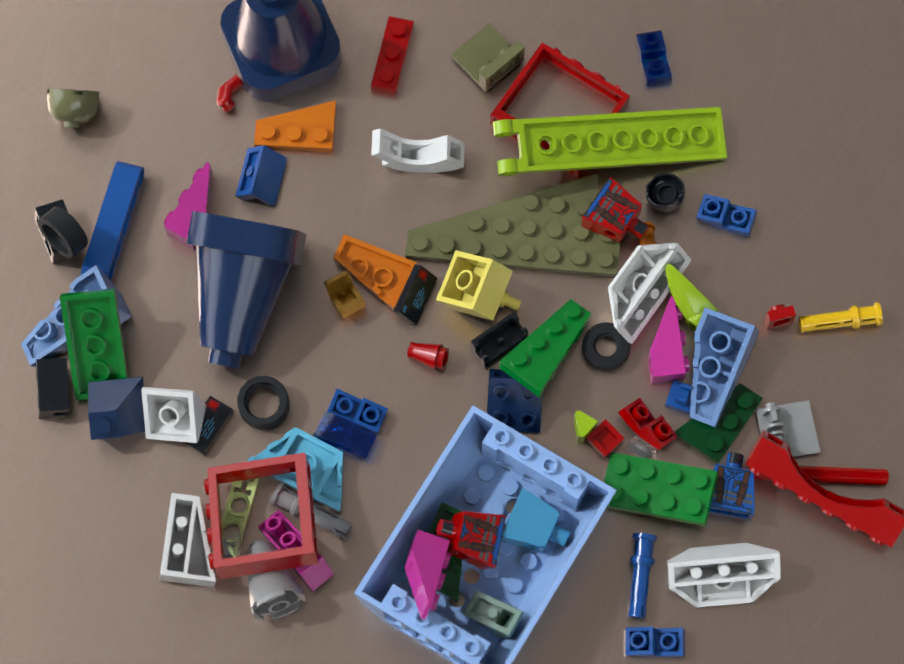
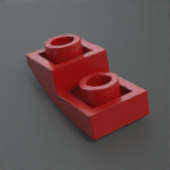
M641 398L633 401L618 412L639 437L658 450L677 438V435L665 418L661 415L655 419Z

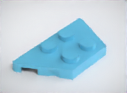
M294 427L284 434L283 438L275 440L261 453L247 460L254 461L305 452L310 463L313 500L340 513L344 454L339 449ZM296 472L270 476L297 491Z

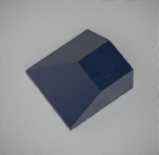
M143 376L88 382V418L91 440L117 438L145 432L141 391L144 387Z

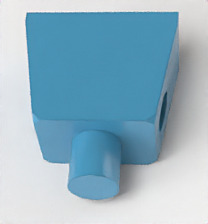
M522 488L503 530L501 542L544 552L548 541L564 547L570 531L556 525L560 515L558 510Z

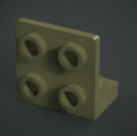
M487 24L453 52L452 58L486 92L524 61L525 47L519 41L511 45L491 24Z

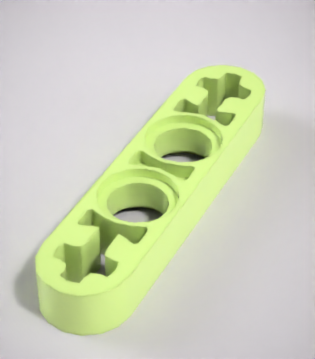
M254 478L253 482H248L246 492L251 493L250 496L242 493V481L232 482L222 516L223 538H226V544L236 545L235 548L229 546L228 551L233 557H238L259 487V478ZM236 499H244L247 502L246 509L241 513L232 510V503ZM229 525H236L240 529L239 535L234 539H229L224 535V530Z

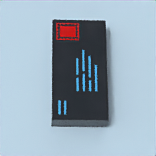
M415 264L393 312L409 324L416 325L438 278L422 265Z
M209 396L205 403L206 410L199 441L197 443L181 442L203 456L206 455L234 412L232 408L212 396Z

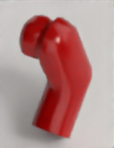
M236 74L221 85L217 92L216 103L218 107L221 106L224 112L234 108L235 103L231 99L232 93L243 85L242 80Z

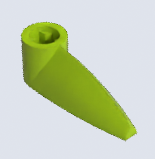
M667 264L665 271L673 299L686 318V325L695 333L704 308L716 312L719 311L672 264Z

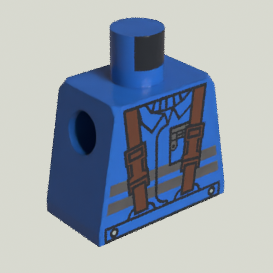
M729 452L726 465L715 464L713 470L717 471L719 475L710 513L746 520L752 519L755 511L754 473L750 470L742 469L744 455Z

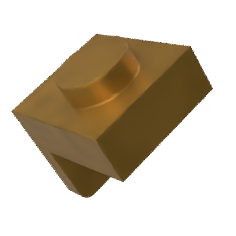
M343 271L324 282L330 300L343 319L367 307L363 297L353 284L348 271Z

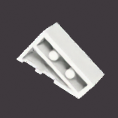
M171 493L159 580L215 587L216 578L213 569L211 570L209 565L210 548L200 497Z

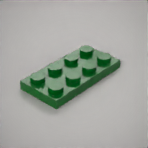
M112 288L61 294L59 297L75 400L88 399V382L129 378L116 290Z
M611 452L604 483L616 489V492L606 508L707 526L719 474L715 470Z

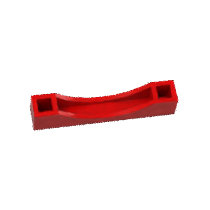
M763 430L747 456L746 465L749 466L751 472L760 477L765 475L771 478L773 483L780 489L792 490L797 493V497L807 504L813 502L820 506L821 511L829 517L835 518L837 516L846 521L845 524L850 529L856 532L862 530L870 535L869 538L873 542L881 546L886 544L892 548L904 529V509L885 498L874 500L852 499L824 489L800 468L792 455L788 443Z

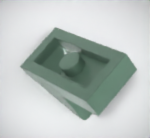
M477 590L463 613L466 619L490 629L496 637L509 638L524 614L523 611Z

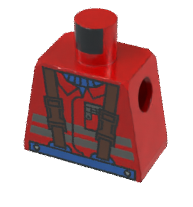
M611 177L587 209L581 222L582 227L617 242H621L628 232L642 239L649 228V225L638 219L642 209L641 203Z
M469 511L454 514L452 522L441 519L437 525L436 534L448 538L450 542L447 552L451 553V555L483 570L496 568L506 516Z

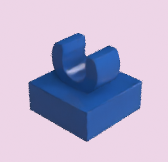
M673 380L665 407L690 415L692 385Z

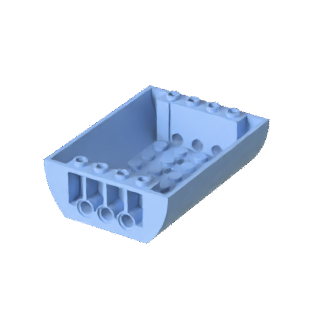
M472 405L354 594L379 619L453 664H512L615 494L616 489ZM523 488L560 512L556 525L570 531L564 547L548 541L544 552H539L501 542L496 568L487 570L480 569L462 560L459 591L465 598L464 604L461 607H453L449 603V598L440 595L435 611L429 610L425 620L420 618L413 592L407 579L405 564L417 530L428 533L442 502L462 512L506 516L504 524L506 526L511 514L507 511L506 506L510 501H517ZM468 570H475L480 576L479 580L474 584H469L463 578L464 573ZM476 590L524 612L510 638L496 637L490 629L465 618L463 613Z

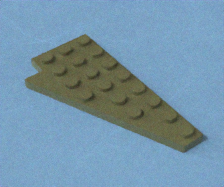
M594 174L408 230L405 258L451 263L455 251H461L493 259L511 269L615 278L618 273L620 242L581 226L583 215L597 197L599 174Z

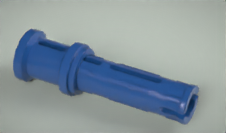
M633 533L632 538L635 540L633 556L630 557L631 565H633L628 617L646 619L650 567H653V564H655V559L652 556L657 536L646 533Z

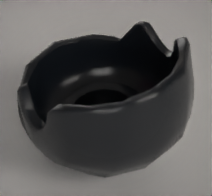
M658 174L646 185V199L657 211L666 213L674 211L684 201L686 194L685 185L674 174Z

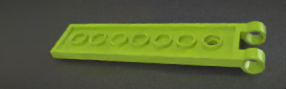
M721 107L503 119L493 122L494 137L517 135L520 159L512 158L497 161L499 176L720 161L727 158ZM541 141H547L549 143L548 150H543L541 148Z

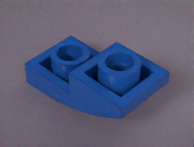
M704 194L696 218L719 229L750 237L757 211L756 209L731 204L730 199Z
M336 389L325 415L377 434L388 408L366 398L360 399Z
M626 627V656L685 657V629Z

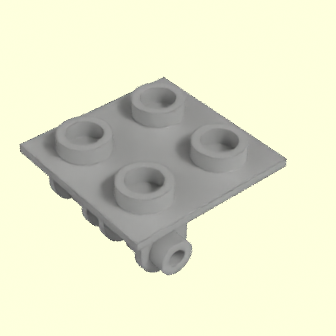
M809 400L777 406L775 402L765 404V408L756 409L760 433L765 430L788 443L793 457L820 453Z

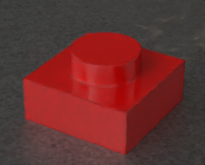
M784 304L771 307L764 318L766 328L770 329L793 323L796 317L794 306L785 307Z
M606 419L586 437V441L604 459L625 439Z

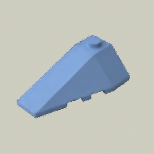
M95 265L70 284L69 287L71 289L68 293L115 288L120 324L132 317L122 294L99 266ZM60 299L53 305L55 309L46 319L40 320L21 343L28 362L32 367L36 366V359H51L68 351Z
M704 308L694 337L695 352L693 358L690 418L716 428L760 332L756 326Z

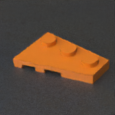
M336 100L256 120L254 147L264 145L275 150L333 153Z
M346 234L343 235L333 257L336 263L393 310L414 265H418L417 262Z

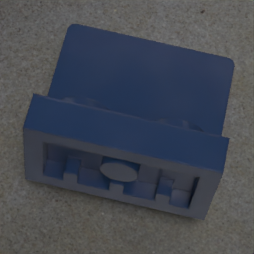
M489 369L487 414L515 431L540 432L542 396L539 398L503 370Z

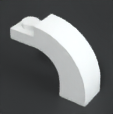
M380 128L372 132L371 156L381 159L382 166L394 170L414 173L447 172L464 167L465 142L449 135L430 140H411L399 137Z

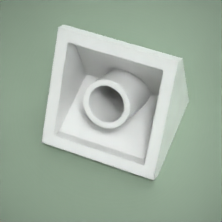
M143 387L141 389L146 439L197 443L199 441L206 404L195 391Z

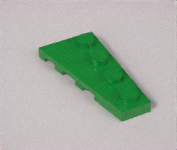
M570 299L500 360L499 368L540 398L548 382H551L555 376L557 368L566 359L571 346L576 343L591 320V313Z

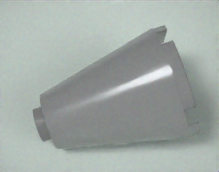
M258 540L250 544L246 555L276 550L270 542ZM289 569L248 575L250 607L254 619L265 621L263 616L270 615L273 620L282 618L298 610L301 607L299 602L301 600L305 602L306 600L304 591Z

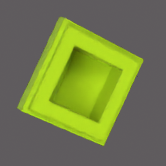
M579 410L574 413L573 420L577 443L582 444L586 441V437L597 427L598 421Z

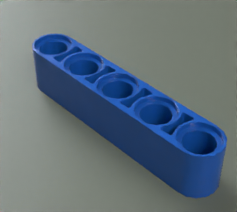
M121 161L116 162L82 265L81 275L97 265L110 281L112 280L143 182L144 167Z

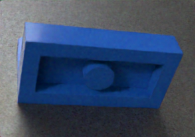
M264 145L248 148L235 197L241 200L256 198L270 206L275 205L287 158Z

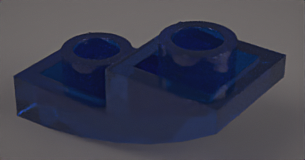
M662 31L636 34L646 87L671 83L672 74L667 60V49Z
M329 412L323 413L313 433V436L335 448L340 447L361 461L366 459L377 435L365 428Z

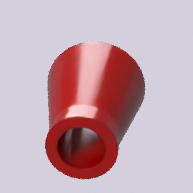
M411 342L408 347L407 357L415 359L434 370L438 368L444 369L448 361L449 349L445 348L443 344Z

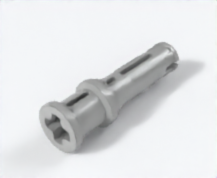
M280 483L270 500V505H278L290 511L291 516L298 517V494L285 488V484ZM314 504L315 524L345 539L352 523Z

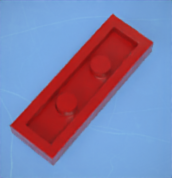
M392 16L388 17L371 82V90L396 95L414 21Z

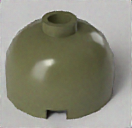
M47 89V104L50 114L56 120L63 121L64 127L80 128V122H87L96 114L99 105V91Z

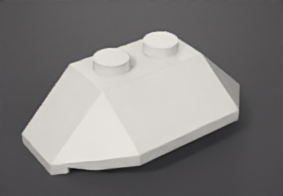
M678 243L638 245L608 286L614 327L630 344H633L670 292L665 271L667 264H672L682 274L692 261Z
M749 543L693 547L667 561L669 589L697 608L752 603L767 591L773 583L781 579L780 552Z

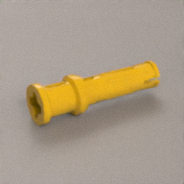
M879 302L874 303L873 306L866 307L853 305L849 307V310L799 316L801 333L848 326L860 329V326L872 324L882 326L883 324L882 310Z

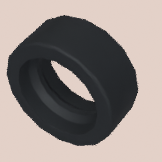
M54 206L38 220L39 228L44 237L55 250L66 258H73L88 245V238L84 230L66 210Z
M256 376L248 380L240 388L237 396V406L243 420L249 426L259 430H268L280 425L287 417L290 409L289 397L284 385L277 379L269 376ZM259 388L272 389L279 397L278 410L268 418L256 417L248 409L249 396Z

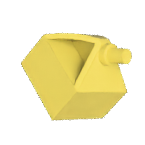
M455 251L436 298L437 301L456 311L492 321L498 307L504 308L506 306L518 311L522 302L510 297V293L505 292L513 272L511 269L493 259L461 251Z

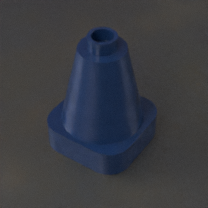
M234 0L222 12L220 25L225 44L246 91L257 100L275 101L333 77L341 66L340 40L322 0Z
M192 211L186 244L196 246L200 346L210 348L208 363L240 368L242 354L254 355L291 265L301 266L307 234L290 228Z

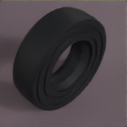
M603 322L594 325L586 332L582 341V353L585 360L590 366L600 371H612L619 368L626 362L630 353V343L616 330L614 323ZM603 337L613 339L617 346L615 353L611 356L600 355L596 350V343L599 339Z

